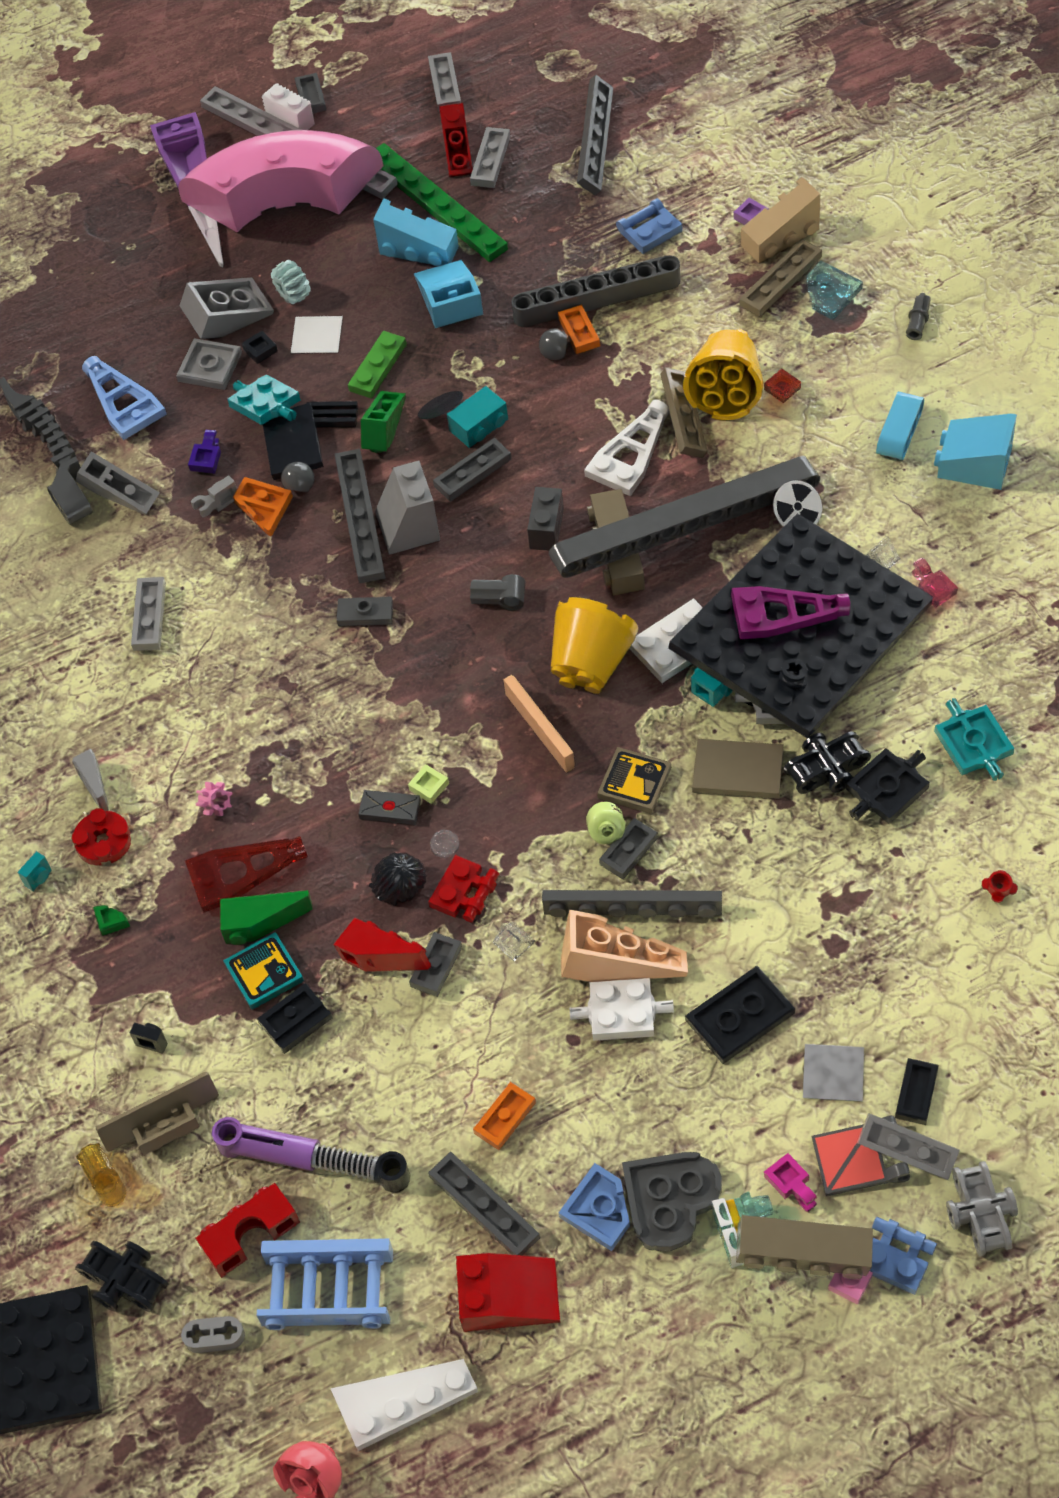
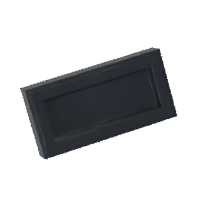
M908 1058L895 1113L896 1119L926 1125L938 1073V1064Z

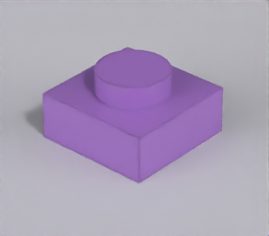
M748 198L734 211V220L745 225L760 213L765 206Z

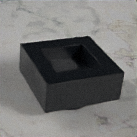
M263 331L241 343L243 350L257 364L278 352L277 345Z
M134 1022L129 1032L136 1046L161 1054L164 1053L168 1043L158 1026L151 1023L142 1025Z

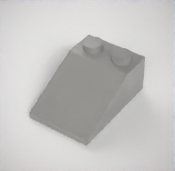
M252 277L189 282L186 284L179 305L200 339L224 337L272 315L274 309Z

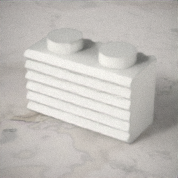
M279 83L273 85L262 95L265 112L301 130H308L315 124L310 100L307 101V99H303V97L296 95L293 91H289L286 87L279 86Z

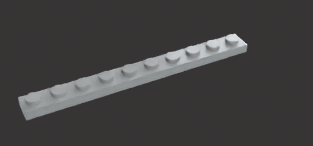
M216 86L200 100L202 108L257 136L274 132L301 130ZM379 170L365 185L363 190L383 200L397 185V179Z

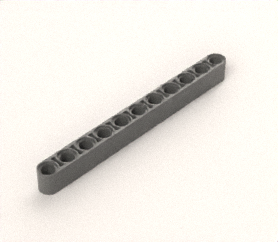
M800 456L560 541L552 546L548 554L563 578L572 577L772 505L776 492L787 482L803 481L815 488L819 484L821 477L806 456Z

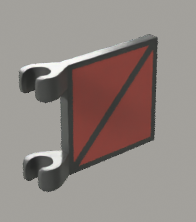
M894 1116L883 1117V1119L897 1124ZM864 1124L811 1136L826 1196L885 1183L906 1182L910 1179L908 1164L901 1162L885 1169L880 1152L857 1143Z

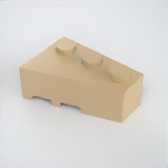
M803 177L796 181L798 186L786 195L783 192L778 196L780 201L770 210L765 207L741 228V246L758 263L773 257L778 252L793 246L796 242L813 235L819 230L820 193Z

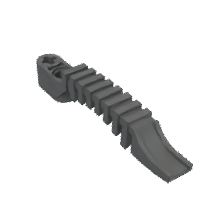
M4 377L1 378L0 386L6 401L15 417L22 423V429L26 432L32 428V434L35 437L41 434V441L43 443L47 441V447L53 456L50 459L56 465V476L52 485L47 487V490L67 523L71 525L92 514L93 510L87 498L75 482L77 472L81 468L79 461L53 415L50 414V411L44 406L41 399L37 400L34 395H22L15 392Z

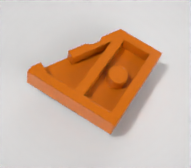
M247 477L243 478L233 496L235 504L268 536L273 535L293 498L291 490Z

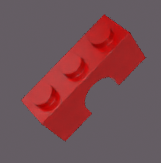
M273 1183L269 1187L265 1186L259 1189L253 1195V1198L243 1205L233 1207L229 1210L226 1217L219 1222L211 1223L204 1227L200 1235L195 1237L209 1262L222 1278L248 1260L240 1246L241 1238L247 1231L253 1228L264 1229L275 1241L298 1225L300 1220L295 1209L276 1183Z

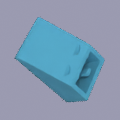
M462 260L414 273L435 328L483 315L480 291L473 275Z

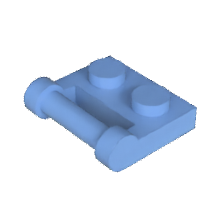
M658 198L651 201L649 206L627 219L622 218L616 222L619 232L642 254L682 232V223L663 206V203ZM653 214L656 215L655 218L633 230L631 228Z

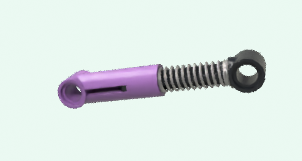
M233 1117L219 1119L212 1128V1137L218 1151L227 1158L243 1156L313 1171L315 1168H320L321 1170L325 1168L326 1171L331 1170V1172L336 1171L337 1173L341 1172L347 1175L352 1174L353 1177L357 1175L358 1178L362 1176L364 1179L374 1180L375 1183L381 1184L386 1191L393 1193L403 1191L410 1182L411 1175L404 1156L396 1151L383 1153L379 1157H374L373 1155L368 1157L367 1154L363 1156L362 1152L359 1155L357 1152L352 1154L351 1150L347 1153L346 1149L342 1152L341 1148L336 1150L335 1147L332 1149L330 1146L326 1148L325 1145L321 1147L320 1141L316 1139L241 1124ZM236 1134L232 1140L223 1141L227 1135ZM390 1169H400L399 1173L394 1176L386 1175Z

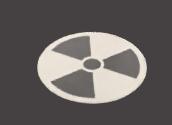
M798 480L790 481L782 485L776 492L773 503L774 513L783 527L797 513L814 524L818 523L822 514V502L818 492L810 484Z

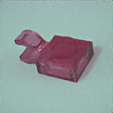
M921 557L913 563L915 569L911 573L920 581L918 588L927 592L933 598L932 605L935 608L957 594L958 587L941 570L933 573L924 558Z

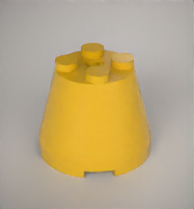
M742 329L721 330L710 334L708 340L686 369L683 380V390L686 399L693 408L697 407L712 415V419L734 420L744 417L750 413V410L761 399L763 378L756 347L748 337V333Z
M569 597L567 603L559 601L555 612L551 673L560 678L559 684L564 687L575 688V685H578L591 693L599 694L635 641L638 632L636 622L626 614L622 615L621 618L615 612L608 610V605L598 601L578 597Z

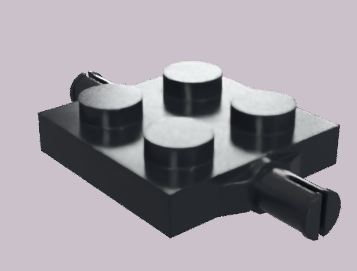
M885 748L846 783V790L860 801L859 804L849 811L850 816L858 821L869 810L876 813L888 824L893 822L929 789L930 782L916 770V767L926 759L924 753L916 750L911 757L905 760L897 757Z

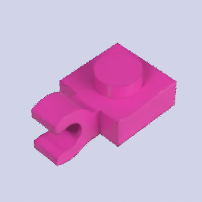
M789 1153L764 1171L765 1179L784 1199L793 1194L799 1205L806 1212H809L817 1205L814 1201L817 1196L805 1185L809 1181V1174Z

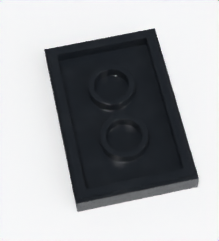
M311 402L289 408L296 412V418L292 419V421L278 416L263 424L273 480L281 479L283 469L292 462L306 463L312 470L324 467Z
M755 966L685 1015V1021L719 1061L724 1064L794 1015L795 1007L758 966Z

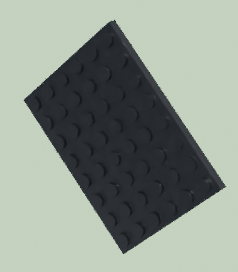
M797 513L669 641L668 649L808 739L932 605L934 597ZM762 586L823 595L848 594L850 614L849 616L837 617V619L771 637L740 639L731 592L732 588ZM766 602L764 604L767 619L774 621L788 616L787 606L774 602ZM795 603L798 616L816 613L814 605ZM789 659L800 660L807 667L805 682L798 688H789L783 685L779 678L782 664Z

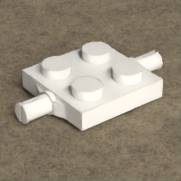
M650 978L589 982L590 999L588 1006L570 1007V1020L589 1018L592 1026L593 1041L653 1037V1023L656 1014L674 1013L673 1000L655 1002L651 994Z

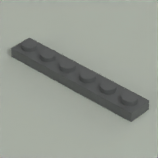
M597 75L589 80L577 183L593 195L598 194L602 189L613 87Z
M360 449L335 453L359 584L385 579Z
M543 890L542 892L544 915L554 917L568 915L569 910L596 915H610L612 917L640 915L649 918L655 915H669L680 918L685 915H699L704 918H711L715 915H722V891Z

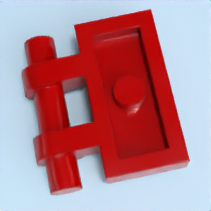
M455 855L428 901L429 907L456 918L460 909L466 910L463 919L472 923L475 917L482 913L485 907L484 901L488 894L493 893L497 886L496 880L500 874L497 870L490 868L486 876L481 877V865ZM472 888L478 889L474 897L468 898Z

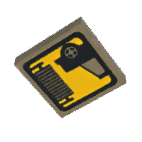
M617 747L597 793L598 799L653 814L672 768L671 762Z

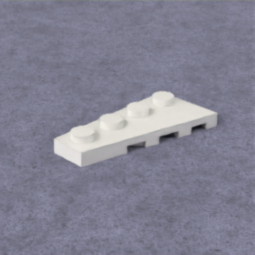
M464 1359L335 1387L331 1388V1391L355 1446L360 1451L477 1393L478 1389Z

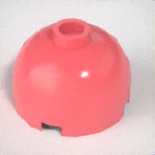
M301 1441L294 1444L282 1453L273 1467L274 1477L284 1492L290 1488L299 1495L295 1498H334L342 1481V1470L335 1452L324 1443Z

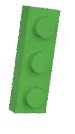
M383 331L348 384L349 391L372 399L407 345L406 338Z

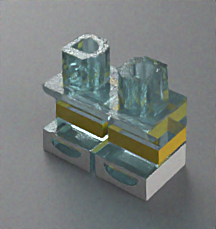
M746 1192L739 1198L725 1201L724 1198L712 1201V1214L731 1268L744 1264L736 1263L737 1230L741 1216L767 1217L773 1215V1208L768 1195L751 1198L750 1192Z

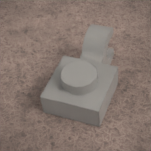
M228 475L221 481L216 482L208 489L209 495H199L191 500L193 509L195 510L203 506L199 509L202 517L208 516L214 509L218 512L234 502L233 496L237 491L235 481Z

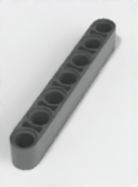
M667 255L519 293L511 301L514 322L520 327H528L559 319L558 312L582 305L586 312L674 289L681 282L680 261L675 256Z

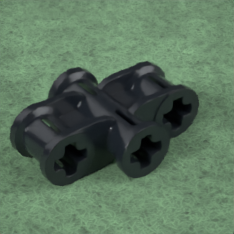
M854 731L847 732L826 743V736L823 733H816L803 742L802 749L806 753L791 759L785 765L784 771L793 778L797 784L796 789L800 794H806L829 782L831 792L838 793L846 789V783L853 778L849 772L859 769L868 763L871 759V753L868 750H864L858 741L857 733Z
M92 1241L90 1244L91 1250L83 1262L75 1266V1270L82 1276L102 1286L98 1292L95 1291L92 1294V1298L114 1312L118 1309L117 1303L121 1297L147 1312H152L154 1308L152 1304L161 1290L166 1289L169 1283L157 1273L142 1267L145 1261L150 1260V1253L141 1246L127 1241L125 1244L126 1250L121 1256L102 1243Z

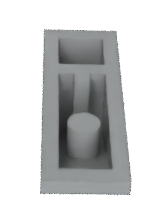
M92 451L77 472V483L101 497L144 515L148 513L159 495L158 491Z

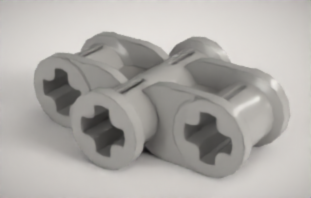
M985 1161L979 1162L978 1166L966 1169L953 1168V1180L961 1201L954 1203L950 1200L946 1202L952 1228L957 1230L960 1228V1225L969 1224L974 1246L980 1257L985 1256L987 1251L1000 1248L1011 1250V1235L1003 1215L1010 1214L1012 1217L1018 1215L1017 1203L1012 1189L1007 1187L1004 1188V1192L995 1193L991 1175Z

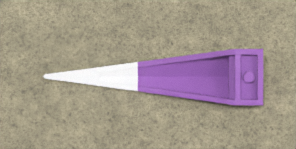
M196 112L150 125L158 152L177 187H179L180 181L190 171L207 159L204 136ZM187 205L219 266L223 268L217 221Z

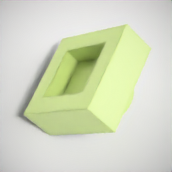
M425 764L410 781L408 787L411 792L420 795L421 798L432 804L449 785V780L446 776Z

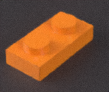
M582 305L558 312L559 321L568 335V339L576 354L600 347V339Z
M510 1082L473 1128L474 1134L497 1150H500L536 1104L535 1097Z

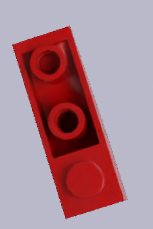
M463 103L439 106L449 177L472 174L473 168Z
M354 918L333 944L344 962L365 972L428 970L431 967V963L425 954L426 950L422 945L415 941L409 943L393 931L385 932L371 921L363 922Z

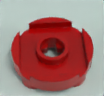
M101 808L92 810L89 815L84 817L77 824L71 837L79 857L86 863L95 866L102 865L101 862L110 861L113 863L118 861L127 853L131 845L130 829L126 820L116 812L105 811ZM105 833L108 839L106 841L101 839L99 842H96L97 836Z

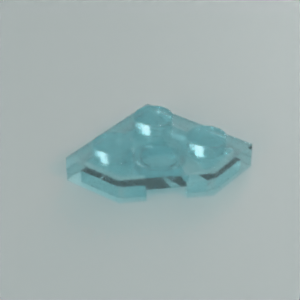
M820 261L806 276V285L812 309L832 320L863 289V281L823 261Z

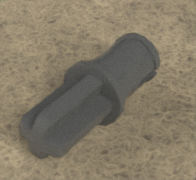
M920 293V295L916 296L913 309L910 310L908 315L910 321L906 330V336L911 340L922 338L924 325L929 319L928 309L931 298L925 293Z

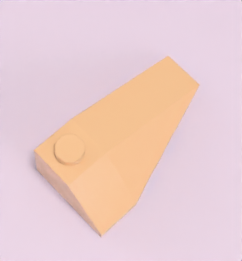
M569 910L561 954V977L587 982L687 976V951L655 938L646 940L633 934L634 929L626 926L623 930L607 924L608 919L600 915Z

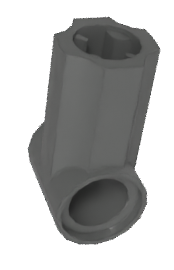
M515 574L506 575L502 580H472L470 586L471 604H498L506 610H519L524 604L526 581L522 576Z

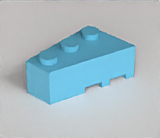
M383 198L373 219L380 255L432 264L434 266H441L452 262L459 247L455 228L429 217L426 220L412 215L413 210L406 207L404 211L391 206V201Z

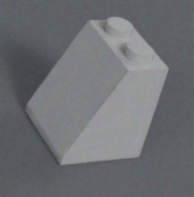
M420 461L394 467L375 510L389 555L440 540L433 498Z

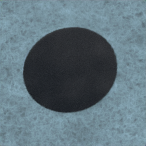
M451 391L437 396L420 409L418 417L420 419H431L443 415L456 407L462 401L464 394L461 391Z

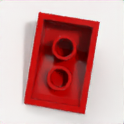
M496 1253L456 1256L459 1319L463 1332L561 1323L555 1258Z

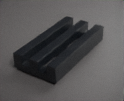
M357 401L311 402L315 417H327L315 418L317 428L356 427L358 416Z

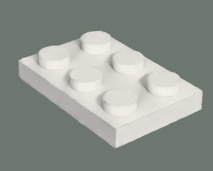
M695 599L690 600L638 634L629 648L661 683H664L691 665L690 662L668 649L669 641L703 608Z

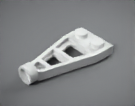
M653 400L642 415L596 453L584 470L585 477L615 490L622 489L624 494L631 496L645 476L664 420L670 413L669 407L660 400ZM639 429L650 434L645 444L631 439ZM625 447L638 453L636 462L632 466L613 458V456Z

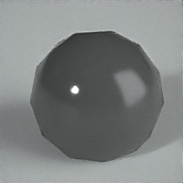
M558 328L545 331L539 340L540 353L551 361L565 358L568 335Z
M303 462L288 464L281 474V483L288 490L309 492L315 481L312 469Z

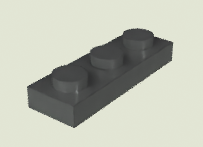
M493 438L433 479L434 487L451 502L512 460L511 452Z

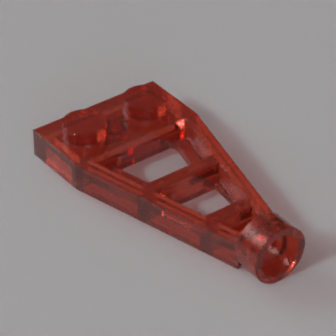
M298 836L290 840L287 838L215 849L187 859L185 863L203 913L220 907V899L240 897L293 862L308 858L301 837ZM267 852L273 854L274 861L272 864L260 870L253 869L250 861L252 856ZM229 862H243L247 868L245 876L233 884H226L223 881L220 867Z

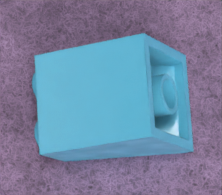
M1017 414L950 420L948 431L943 430L940 439V446H943L942 451L937 450L934 466L938 467L937 478L1001 490L1012 451Z

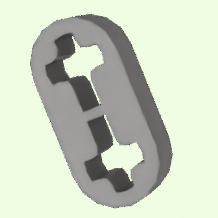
M225 1316L192 1320L182 1329L181 1337L188 1350L193 1353L232 1350L239 1347L244 1341L245 1331L238 1319ZM232 1326L237 1333H233L231 1339L226 1340L225 1336L221 1333H226L227 1327ZM195 1330H200L203 1335H208L201 1336L198 1343H194L192 1338H190L195 1335Z

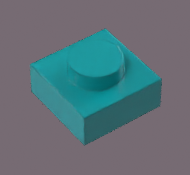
M36 851L17 873L24 886L34 891L47 880L52 870L46 857Z

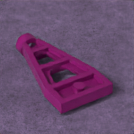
M762 586L732 588L731 592L740 639L771 637L837 619V617L849 616L850 614L848 594L823 595ZM766 602L784 604L787 606L788 616L774 621L769 620L766 616L764 604ZM795 603L814 605L816 613L798 616Z

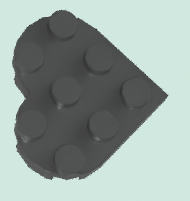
M681 1152L622 1162L633 1228L643 1246L648 1250L673 1251L689 1244L693 1239V1233L696 1229V1216L711 1210L712 1201L719 1199L722 1193V1176L718 1166L709 1159L702 1157L698 1152Z

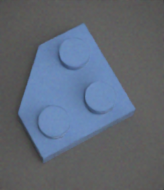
M594 1163L559 1211V1218L612 1251L630 1227L621 1179Z

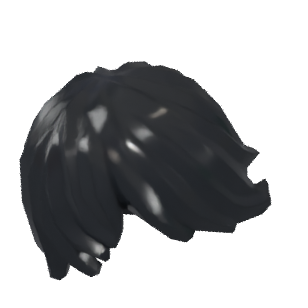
M394 852L384 857L376 865L374 873H372V883H369V887L372 888V893L378 898L377 900L396 906L398 901L404 903L407 900L413 899L418 889L424 888L427 877L424 864L414 856L407 853Z

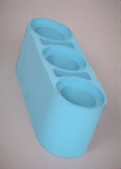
M897 392L881 431L876 454L900 460L904 459L923 410L924 397Z

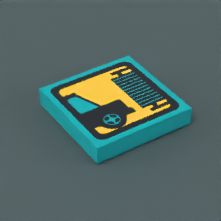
M276 932L223 960L251 1010L304 982L302 974Z

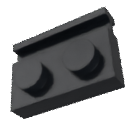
M305 983L258 1017L257 1020L285 1054L333 1017L331 1012L326 1009L321 1000Z

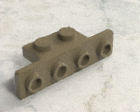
M203 1072L96 1126V1131L108 1152L136 1139L142 1154L145 1155L199 1128L200 1126L192 1110L217 1098L219 1094L209 1073Z

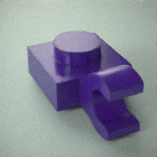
M206 429L202 444H194L188 463L190 471L215 474L221 455V450L218 446L219 438H215L216 430Z

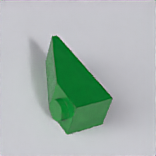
M380 391L361 418V449H369L374 453L388 450L394 440L406 393Z
M309 891L220 899V930L225 943L242 945L246 942L256 941L313 910Z

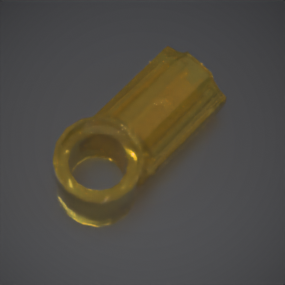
M90 1143L83 1147L76 1158L100 1202L108 1207L119 1205L126 1197V1188L101 1144ZM114 1184L111 1189L104 1190L108 1185Z

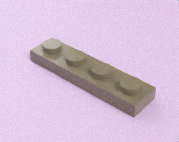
M801 239L739 299V306L760 317L822 257V249Z
M665 367L660 375L680 454L703 458L708 450L697 408H693L684 394L683 380L685 372Z

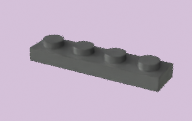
M451 1151L428 1172L429 1178L511 1255L523 1256L540 1239V1234Z

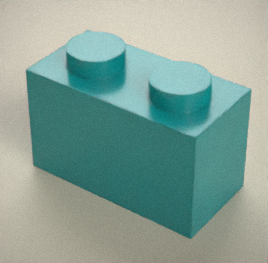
M487 386L446 414L449 431L469 448L482 441L489 433L503 426L509 420L506 402Z

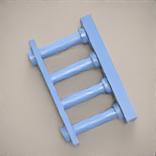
M389 1238L262 1241L261 1255L266 1265L269 1264L272 1267L270 1309H257L256 1316L261 1326H265L269 1330H282L285 1326L362 1325L365 1328L376 1329L380 1328L382 1324H390V1315L387 1307H379L381 1265L384 1262H393V1248ZM321 1263H333L336 1266L334 1308H315L317 1267ZM352 1263H365L368 1265L366 1307L347 1308L349 1266ZM289 1264H301L304 1266L302 1309H283L285 1267H288Z

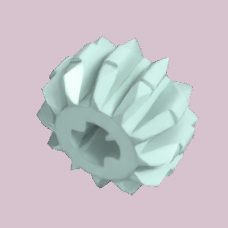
M287 260L279 263L272 269V283L287 303H299L309 295L311 291L309 281L296 262Z

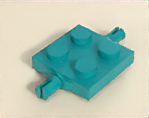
M267 374L258 378L250 385H246L239 380L234 382L233 389L237 393L228 398L229 407L260 425L278 416H282L289 421L296 418V412L289 408L301 401L299 392Z
M952 698V701L951 699L948 700L945 706L949 709L952 717L945 722L935 725L934 732L960 774L963 776L977 769L986 768L993 781H997V778L998 780L1001 779L1004 773L997 765V762L1013 755L1015 748L988 706L984 705L974 710L964 711L956 698Z

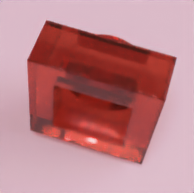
M782 368L764 383V390L782 403L786 402L801 389V381Z

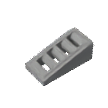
M89 749L74 757L72 762L77 774L98 807L108 811V802L99 764L93 750Z

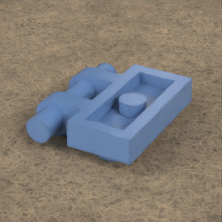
M876 1217L872 1228L883 1233L881 1240L873 1238L872 1268L870 1272L873 1273L872 1276L915 1295L929 1263L918 1258L920 1251L933 1255L937 1243L926 1239V1235L919 1231L913 1233L899 1227V1223L892 1219L886 1221ZM893 1238L910 1245L908 1252L891 1246Z

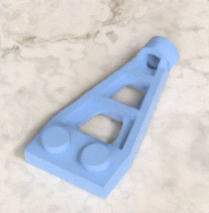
M97 356L89 357L83 363L82 370L91 379L110 425L123 440L166 415L165 408L150 391L107 365ZM111 379L120 384V386L108 393L101 386ZM125 394H130L138 400L121 411H118L114 405V401Z

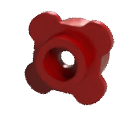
M1003 870L993 872L989 878H984L981 883L982 888L992 895L991 899L996 903L1002 902L1004 897L1010 894H1016L1018 886L1013 883L1012 877Z

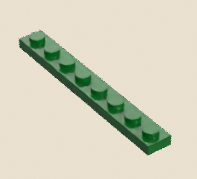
M383 143L376 148L380 152L383 161V167L380 170L396 177V186L439 222L455 228L457 236L489 263L508 250V243L389 146Z

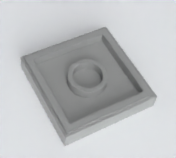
M194 338L176 375L178 382L225 390L242 354L241 347Z

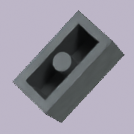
M535 487L527 528L530 549L549 551L552 546L558 543L564 511L562 489Z

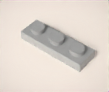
M451 52L428 56L438 112L440 111L439 106L461 103Z
M486 127L470 177L471 186L495 188L509 143L510 129Z
M164 577L137 578L131 640L133 651L160 650L166 588Z
M870 1113L867 1115L857 1141L860 1145L947 1180L950 1177L960 1151L955 1147Z

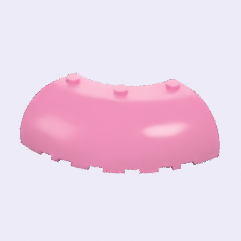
M312 130L274 132L240 141L217 152L190 171L180 181L178 188L182 202L238 232L250 221L260 216L261 211L274 206L276 209L296 206V203H310L311 206L323 208L339 215L383 167V161L380 152L376 148L340 134Z

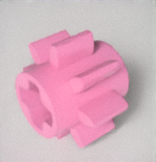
M205 782L206 788L196 791L198 794L196 806L205 808L203 811L204 815L211 816L214 813L217 816H223V810L227 807H232L230 804L232 792L223 790L225 783L217 782L214 785L213 782Z

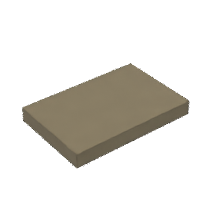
M697 739L692 793L779 799L784 744Z

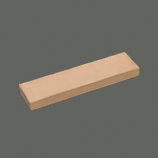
M512 675L503 679L506 696L564 771L567 773L574 769L573 751L521 684Z

